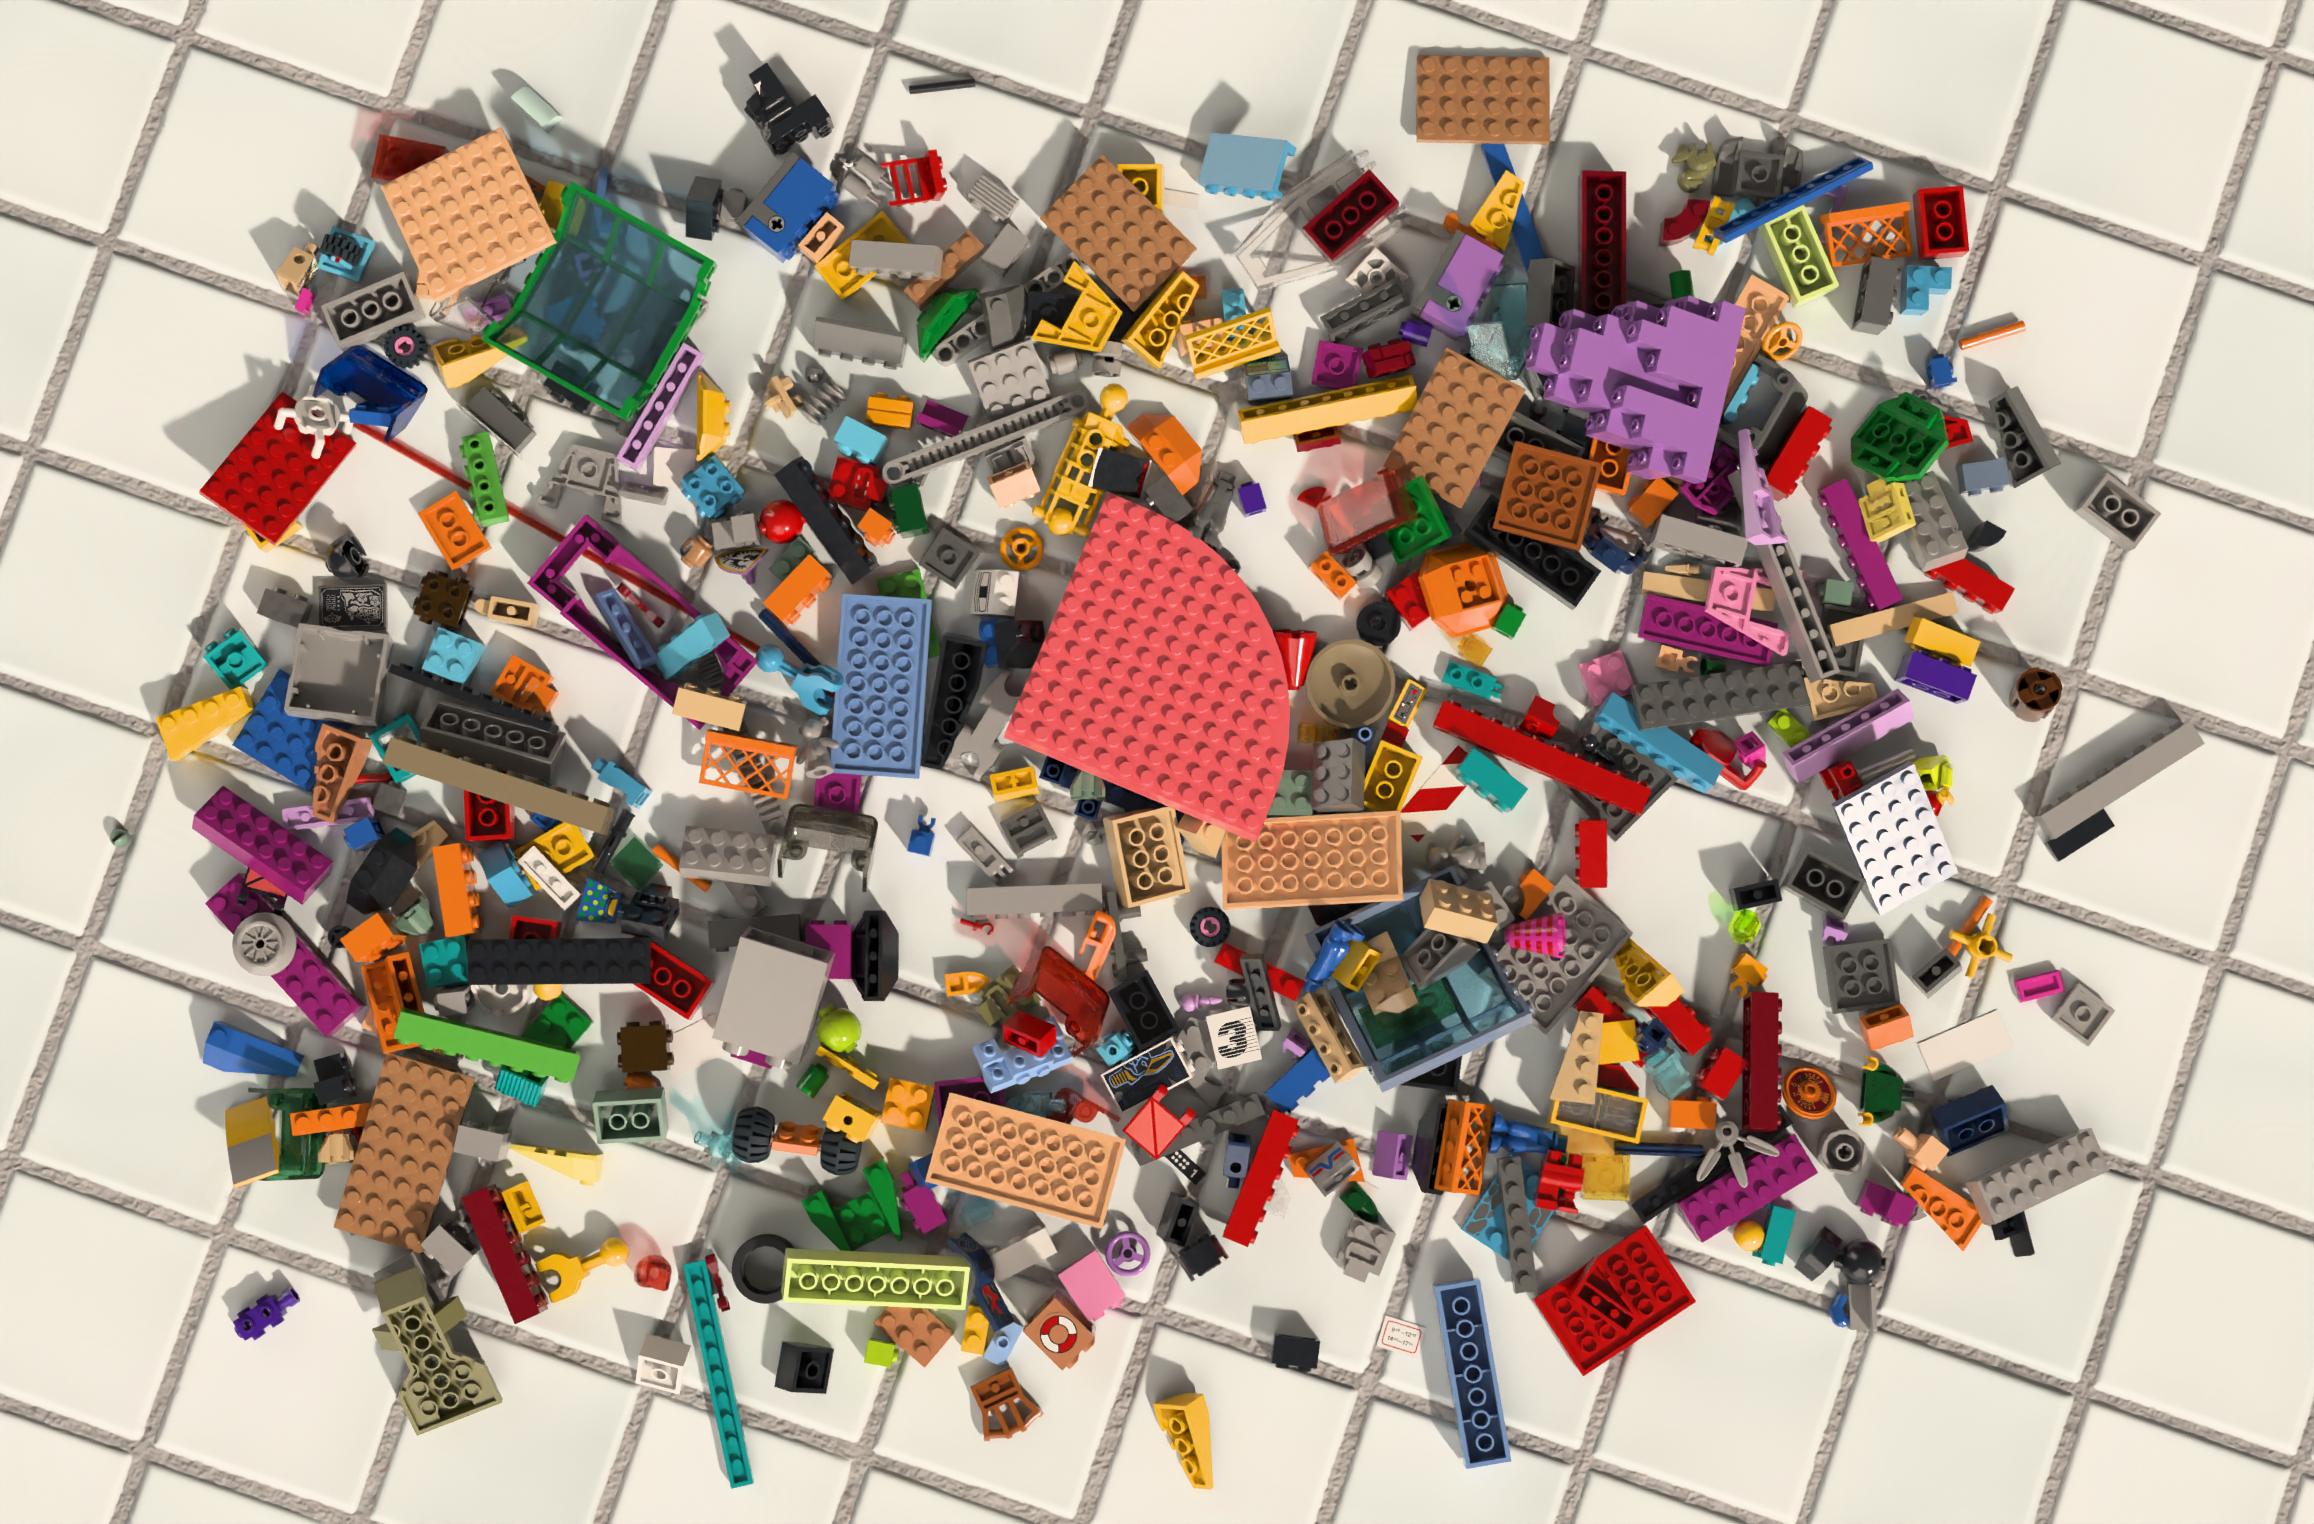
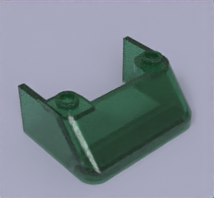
M248 1088V1092L267 1093V1102L270 1108L282 1110L279 1173L259 1179V1181L320 1178L325 1170V1162H318V1152L326 1138V1132L292 1136L289 1114L291 1112L327 1108V1104L319 1105L315 1088Z

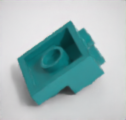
M234 627L223 634L224 639L217 643L214 640L204 648L206 652L203 654V658L229 690L241 686L269 665L241 627L237 630Z

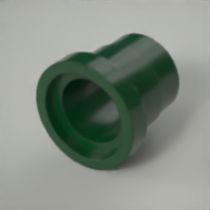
M1709 656L1701 658V676L1725 672L1726 664L1724 659H1713Z

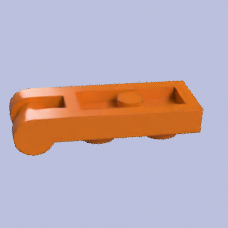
M1449 213L1446 215L1443 222V227L1446 231L1454 235L1458 229L1465 233V235L1467 234L1498 251L1499 248L1496 247V243L1487 237L1485 239L1478 235V231L1475 228L1460 223L1456 214Z

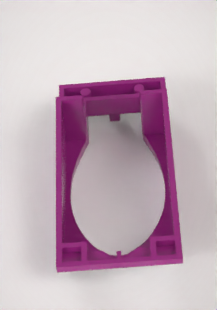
M585 514L527 584L561 611L560 614L671 707H674L680 685L665 680L646 668L637 670L629 656L599 627L587 610L580 595L561 579L586 549L590 547L604 559L605 563L612 562L628 568L660 586L675 598L694 620L703 612L593 518ZM731 636L714 648L724 674V682L719 689L721 691L720 695L727 697L758 662ZM686 718L699 730L706 724L705 722Z

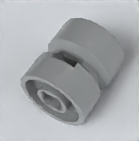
M1107 341L1101 352L1093 351V356L1096 357V360L1093 361L1092 374L1100 377H1119L1121 362L1118 359L1122 357V344Z
M1362 546L1351 549L1342 559V567L1357 582L1359 588L1366 589L1373 586L1382 576V569Z

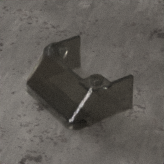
M806 804L793 805L788 813L777 859L778 878H783L787 859L800 860L807 854L808 847L852 854L851 865L855 870L863 872L862 892H867L878 833L876 818L871 815Z

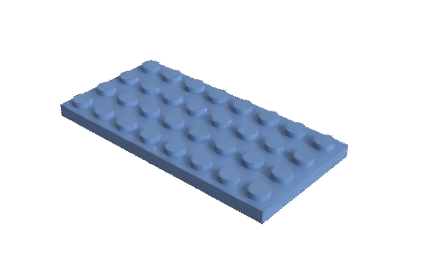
M842 593L837 671L843 675L844 683L835 692L832 739L838 741L839 747L836 749L831 748L833 773L920 779L932 600Z

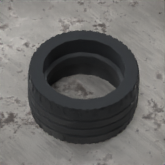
M761 1234L747 1240L737 1250L732 1262V1277L739 1292L747 1299L757 1303L769 1304L782 1300V1285L771 1291H763L753 1287L745 1275V1261L752 1251L763 1246L774 1247L781 1251L784 1256L786 1248H796L781 1236Z

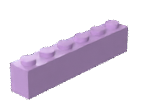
M685 343L682 344L618 453L616 459L620 463L639 472L705 359L703 353Z
M1898 688L1784 751L1782 755L1787 771L1797 783H1800L1912 721L1915 718L1910 700Z

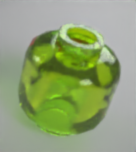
M1747 909L1736 912L1728 926V931L1732 935L1731 939L1739 944L1753 942L1761 928L1759 916Z

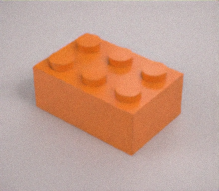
M809 554L767 597L763 604L786 626L790 623L793 625L801 617L800 612L805 607L808 609L817 600L815 596L820 591L824 593L832 585L831 580L833 577Z
M377 912L340 940L355 962L371 963L374 961L377 963L387 956L385 952L393 948L395 950L405 943L403 939L408 937V934L400 931L394 925L397 919L393 914Z

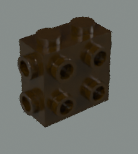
M436 570L435 574L428 572L421 580L420 588L422 590L420 596L414 600L413 614L419 616L418 621L432 625L434 621L440 623V628L451 632H453L454 628L461 630L475 588L469 585V580L460 577L453 580L448 578L449 574Z
M661 1020L649 1021V1026H640V1022H626V1027H620V1032H617V1044L621 1045V1054L618 1055V1067L622 1068V1073L671 1070L670 1065H674V1053L670 1052V1043H673V1031L669 1029V1025H663Z

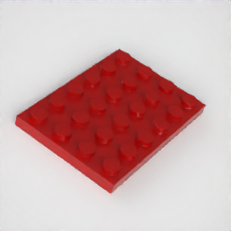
M283 391L199 490L200 495L274 546L357 444L345 434L335 429L332 435H324L325 443L320 458H313L311 453L315 444V435L300 432L293 417H286L283 429L277 430L274 428L278 410L280 408L294 409L297 403L296 400Z
M1643 1225L1595 1257L1640 1317L1628 1336L1568 1295V1292L1589 1262L1533 1298L1534 1303L1582 1376L1596 1369L1696 1302L1647 1225Z

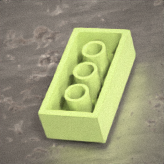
M1804 205L1758 227L1786 293L1790 296L1789 300L1793 308L1833 292L1839 286Z

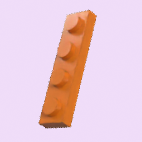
M372 1101L291 1112L289 1114L292 1136L364 1126Z

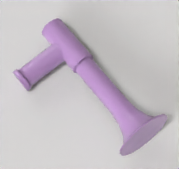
M1841 185L1837 191L1831 190L1823 194L1834 199L1830 213L1840 212L1848 186ZM1825 231L1817 236L1821 244L1826 246Z

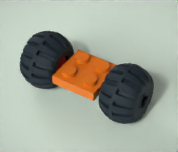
M755 1106L742 1109L738 1113L733 1132L732 1151L738 1159L744 1162L759 1163L768 1159L771 1150L817 1156L818 1150L821 1149V1167L834 1175H847L857 1169L862 1141L858 1143L851 1141L845 1137L847 1133L842 1130L835 1132L828 1127H825L824 1130V1128H818L816 1125H797L791 1121L779 1122L775 1132L774 1115L767 1109Z

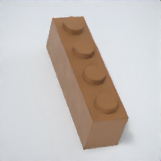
M967 230L943 253L940 277L924 280L918 276L904 289L905 296L922 311L932 302L937 294H940L981 256L984 245Z

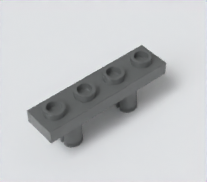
M1109 891L1106 892V897H1102L1104 911H1109V915L1112 916L1116 925V935L1110 947V955H1115L1116 964H1112L1113 977H1118V981L1128 980L1126 969L1128 964L1148 961L1146 948L1128 951L1123 948L1120 927L1122 919L1141 917L1140 905L1131 908L1120 906L1117 904L1116 892Z

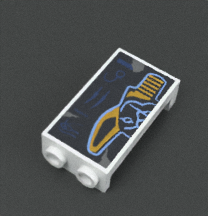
M1174 1035L1101 1074L1121 1115L1147 1102L1161 1084L1170 1090L1195 1076L1194 1071L1196 1067L1191 1058L1187 1059L1183 1051L1186 1049L1180 1038L1176 1039Z

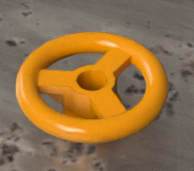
M1782 322L1772 327L1762 342L1764 356L1771 361H1782L1791 357L1802 343L1803 333L1801 328L1793 322ZM1787 328L1795 331V341L1789 340L1787 337ZM1779 348H1790L1785 353L1779 355L1772 354Z
M1017 527L1009 530L1003 536L999 552L1001 559L1009 568L1016 571H1027L1034 568L1041 561L1044 545L1041 537L1034 530L1027 527ZM1016 534H1027L1033 540L1028 542L1023 538L1014 540L1011 537ZM1007 544L1012 547L1014 554L1017 555V564L1012 562L1007 556ZM1024 545L1026 547L1025 551L1019 552L1017 550L1018 546ZM1037 546L1035 558L1031 562L1024 564V556L1029 553L1031 548Z

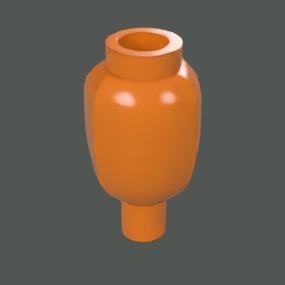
M628 1072L623 1085L627 1086V1089L658 1087L654 1079L639 1072Z

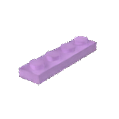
M373 797L346 800L334 824L313 816V805L282 809L283 826L288 831L354 823L366 817L375 818V810L372 808L374 803Z

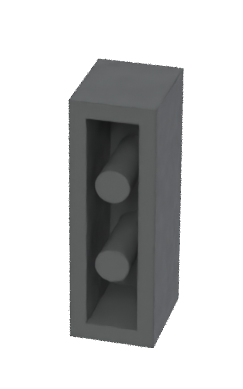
M483 387L466 407L519 454L536 436L532 431L534 426L525 418L521 421L516 416L518 411L509 403L504 406L499 401L502 397L491 388L488 391Z

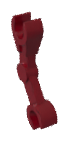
M622 582L616 588L625 598L628 597L635 603V606L641 611L643 610L656 627L660 628L665 623L656 613L650 609L648 610L646 605L637 600L631 594L632 591Z
M715 1253L707 1255L705 1261L711 1274L714 1276V1283L718 1290V1307L721 1309V1312L730 1310L728 1298L724 1295V1284L718 1273L719 1268Z

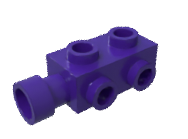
M288 1287L279 1297L276 1294L270 1297L268 1294L262 1296L256 1301L257 1306L252 1309L248 1306L237 1314L239 1318L233 1321L236 1334L245 1341L253 1338L254 1341L266 1334L264 1330L266 1327L271 1325L274 1328L285 1321L283 1316L288 1313L286 1308L289 1306L293 1307L300 1302L298 1293L292 1287ZM265 1308L269 1309V1316L264 1312ZM246 1321H248V1322L251 1323V1328H250V1329H249V1327L247 1326V1324L245 1323Z

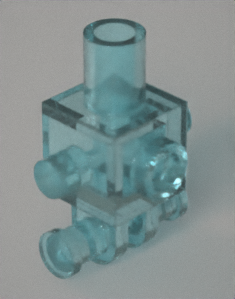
M1030 1090L1024 1094L1012 1097L1007 1102V1108L1045 1118L1051 1115L1052 1112L1065 1113L1066 1100L1052 1099V1092Z
M725 1127L723 1134L712 1130L711 1135L698 1131L694 1137V1143L705 1147L703 1151L712 1156L709 1165L717 1168L720 1160L729 1163L726 1170L736 1173L739 1163L743 1161L738 1159L732 1151L733 1139L731 1136L734 1130Z

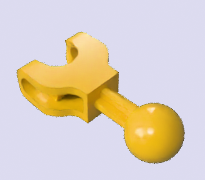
M612 1237L602 1244L599 1252L583 1258L582 1254L574 1257L567 1253L557 1252L536 1262L535 1266L539 1272L553 1269L561 1276L560 1287L549 1294L551 1303H556L576 1294L581 1287L582 1280L590 1275V1270L603 1264L616 1267L625 1263L629 1256V1247L623 1239Z

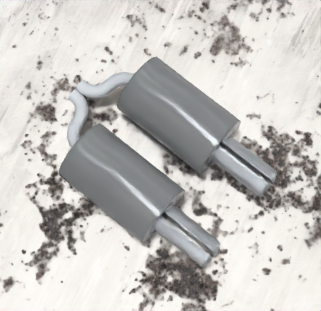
M865 156L860 161L854 160L851 163H845L843 165L844 182L841 187L861 202L867 200L878 208L882 202L871 194L873 189L851 173L846 177L847 167L857 163L856 171L875 185L881 183L889 190H892L893 184L885 177L886 172Z

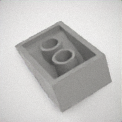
M1427 928L1399 959L1417 988L1422 990L1464 966L1480 948L1474 940Z

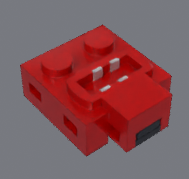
M838 456L828 493L835 498L838 505L867 512L872 508L873 502L884 505L889 484L880 478L882 473L880 467Z

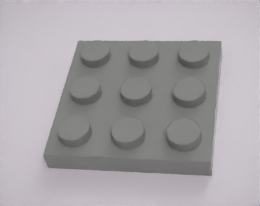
M1030 337L967 361L990 423L1052 399Z

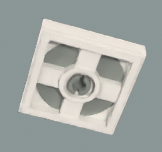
M1374 247L1345 281L1360 295H1363L1398 276L1403 283L1408 276Z

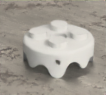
M471 985L476 1004L494 1016H506L517 1012L525 1005L530 995V985H508V990L505 994L497 992V985Z

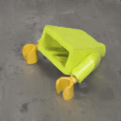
M1945 755L1921 757L1912 762L1916 767L1925 791L1942 788L1936 795L1942 806H1944L1946 799L1952 805L1954 797L1949 792V789L1952 788L1953 766L1950 764V759Z

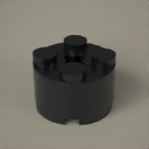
M1206 1233L1197 1239L1199 1244L1193 1248L1188 1245L1177 1252L1179 1254L1177 1260L1191 1282L1196 1280L1194 1278L1195 1274L1201 1277L1221 1264V1257H1224L1225 1260L1229 1258L1215 1234L1210 1236L1209 1233Z

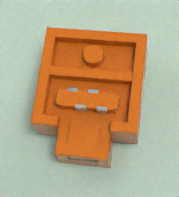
M513 654L490 692L501 700L513 704L515 708L520 710V707L532 711L533 714L537 707L549 712L559 695L558 692L549 688L554 677Z

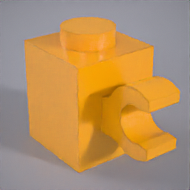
M1742 953L1729 971L1737 977L1730 984L1729 990L1733 991L1735 986L1738 985L1741 987V993L1738 996L1740 998L1744 997L1747 993L1746 984L1750 987L1761 986L1768 976L1765 974L1768 968L1747 953Z

